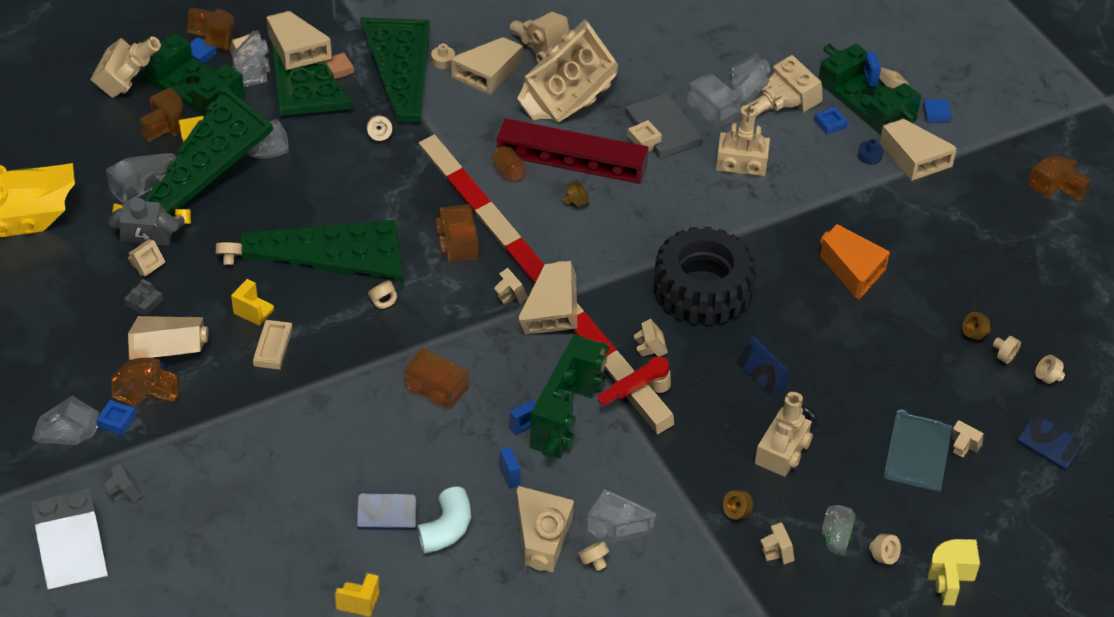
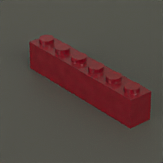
M504 118L497 136V156L636 184H641L647 166L649 146Z

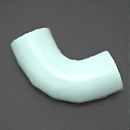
M462 487L448 488L439 495L442 516L438 520L417 525L418 537L423 553L437 551L450 546L465 534L471 520V508L466 490Z

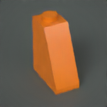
M838 224L830 232L826 231L820 240V245H822L820 257L854 297L859 300L887 268L889 251Z

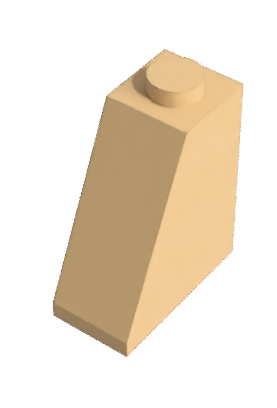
M290 11L267 16L268 35L286 70L332 59L330 38Z
M502 37L456 55L451 59V77L491 95L522 65L523 46Z
M905 119L884 125L879 143L911 181L953 167L957 150L954 145Z
M557 261L544 265L519 315V321L525 335L577 329L576 274L571 261Z
M138 316L128 333L129 360L200 352L204 343L208 342V326H204L203 317Z
M518 486L516 508L525 565L540 571L554 572L573 520L574 500ZM547 508L560 510L567 522L564 531L552 539L542 537L535 528L537 515Z

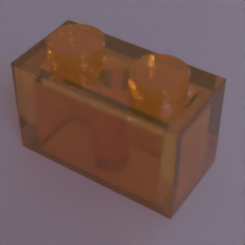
M470 204L440 207V218L435 219L437 234L442 233V237H439L441 252H446L447 261L478 259V237Z
M424 348L404 368L405 387L413 393H419L430 399L433 403L451 409L469 389L468 370Z

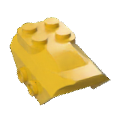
M73 163L8 171L4 166L0 165V237L43 232L65 211V198L70 189L75 185Z

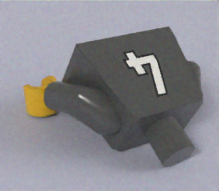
M134 198L132 200H125L123 205L113 203L109 224L114 229L120 228V242L143 244L150 239L154 240L156 245L169 246L172 233L184 224L191 223V209H175V216L173 217L166 212L161 203L147 202L141 198Z

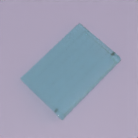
M904 409L897 410L884 477L888 480L941 492L952 426L943 424L941 421L910 415Z

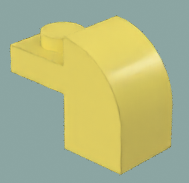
M949 540L936 548L927 577L928 580H936V591L941 593L943 605H955L960 590L959 581H975L980 566L976 540Z

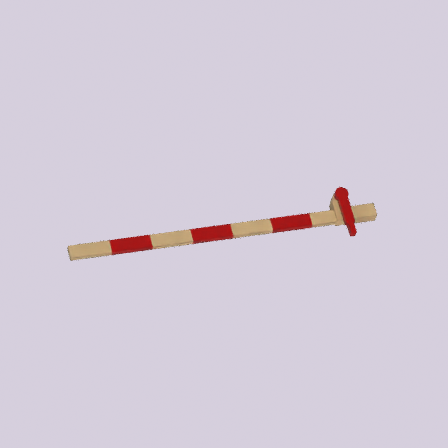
M435 134L419 142L421 150L535 285L545 264ZM577 303V329L571 330L576 335L600 343L603 342L609 346L604 369L615 383L610 389L597 396L598 403L601 406H605L617 398L626 397L657 435L673 426V413L655 393H663L671 386L668 361L663 357H654L647 365L634 371Z

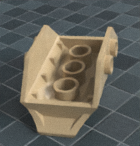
M586 19L574 30L566 32L561 37L562 42L550 47L546 51L547 56L525 76V82L517 101L532 120L552 119L557 122L562 121L580 108L587 107L595 102V96L599 92L608 89L611 86L610 81L617 75V62Z

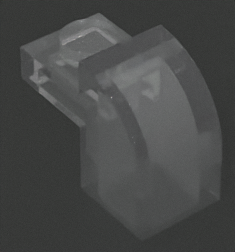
M278 119L269 121L273 125L274 131L247 152L248 155L266 159L289 152L287 133Z

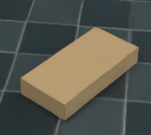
M265 320L253 358V365L255 367L281 369L293 330L292 323Z

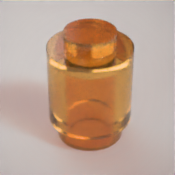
M502 146L493 153V164L506 180L516 181L524 175L526 164L512 148Z

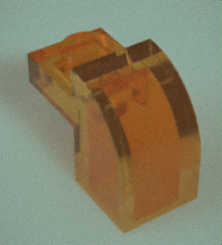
M191 7L188 13L187 32L206 36L205 45L229 49L233 40L234 17L221 9H216L215 12Z
M169 87L149 98L152 113L140 118L142 137L147 142L168 131L173 136L181 132L179 120L185 119L182 100Z
M1051 156L1043 159L1032 168L1028 185L1047 198L1061 189L1080 202L1087 195L1091 179L1075 169L1077 161L1063 156Z
M146 357L132 359L124 363L112 375V398L137 406L147 394L169 402H173L178 397L177 375L160 369V360Z

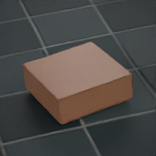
M345 53L325 60L335 79L354 73V67Z

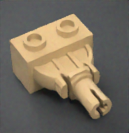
M550 12L534 21L529 20L525 23L517 20L513 21L510 25V30H512L510 32L512 35L521 37L522 43L532 48L539 63L547 56L546 51L550 47L562 42L561 37L569 31L567 17Z
M150 37L143 43H134L130 46L120 38L107 48L90 80L112 98L119 93H126L132 86L131 79L139 72L140 66H146L150 56L161 47L159 40L155 37Z
M791 55L773 66V75L770 77L767 86L760 89L761 97L747 104V114H750L751 106L756 107V116L768 109L778 111L782 107L797 106L804 113L823 101L822 82Z
M744 105L741 107L739 131H736L737 123L732 124L731 131L728 133L721 132L716 170L765 176L770 138H765L761 135L760 126H757L756 133H754L757 109L751 106L750 114H747L748 105Z
M797 392L787 394L784 407L780 409L757 447L755 464L786 477L791 467L794 469L797 467L801 459L802 453L800 452L802 448L807 449L813 437V434L810 433L812 421L805 419V416L802 415L803 397Z

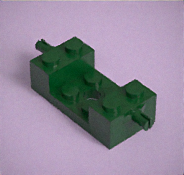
M175 33L160 42L161 47L150 56L146 66H140L143 80L204 117L208 112L207 108L212 101L215 102L220 95L219 90L223 85L240 99L245 96L242 73L226 64L216 71L194 59L192 57L191 43Z
M830 43L825 45L823 51L830 57L822 60L820 64L818 79L822 82V87L881 135L883 126L902 119L911 123L917 121L921 95L906 83L892 89L887 87L880 79L878 86L869 87L863 72L866 54L868 53L857 43L841 51L837 50Z
M576 334L572 336L531 412V449L542 452L547 458L554 456L560 459L566 449H571L575 439L572 429L576 421L571 401L574 393L592 399L597 389H602L606 379V374H603V370L607 362L608 344Z

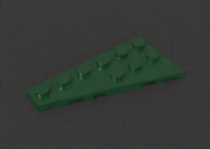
M272 43L280 116L353 109L352 100L345 95L344 88L340 83H337L333 72L325 60L286 70Z
M360 17V25L396 121L421 122L430 20Z
M223 85L219 90L220 95L216 101L210 103L207 108L208 112L203 120L197 122L180 147L179 155L175 161L169 163L166 174L162 180L156 182L144 201L161 203L166 212L172 215L175 209L181 208L274 131L273 125Z
M396 220L241 233L243 259L274 263L277 260L290 262V266L300 267V264L312 265L315 270L354 275L358 272L370 274V278L380 279L381 276L394 278V282L403 283Z

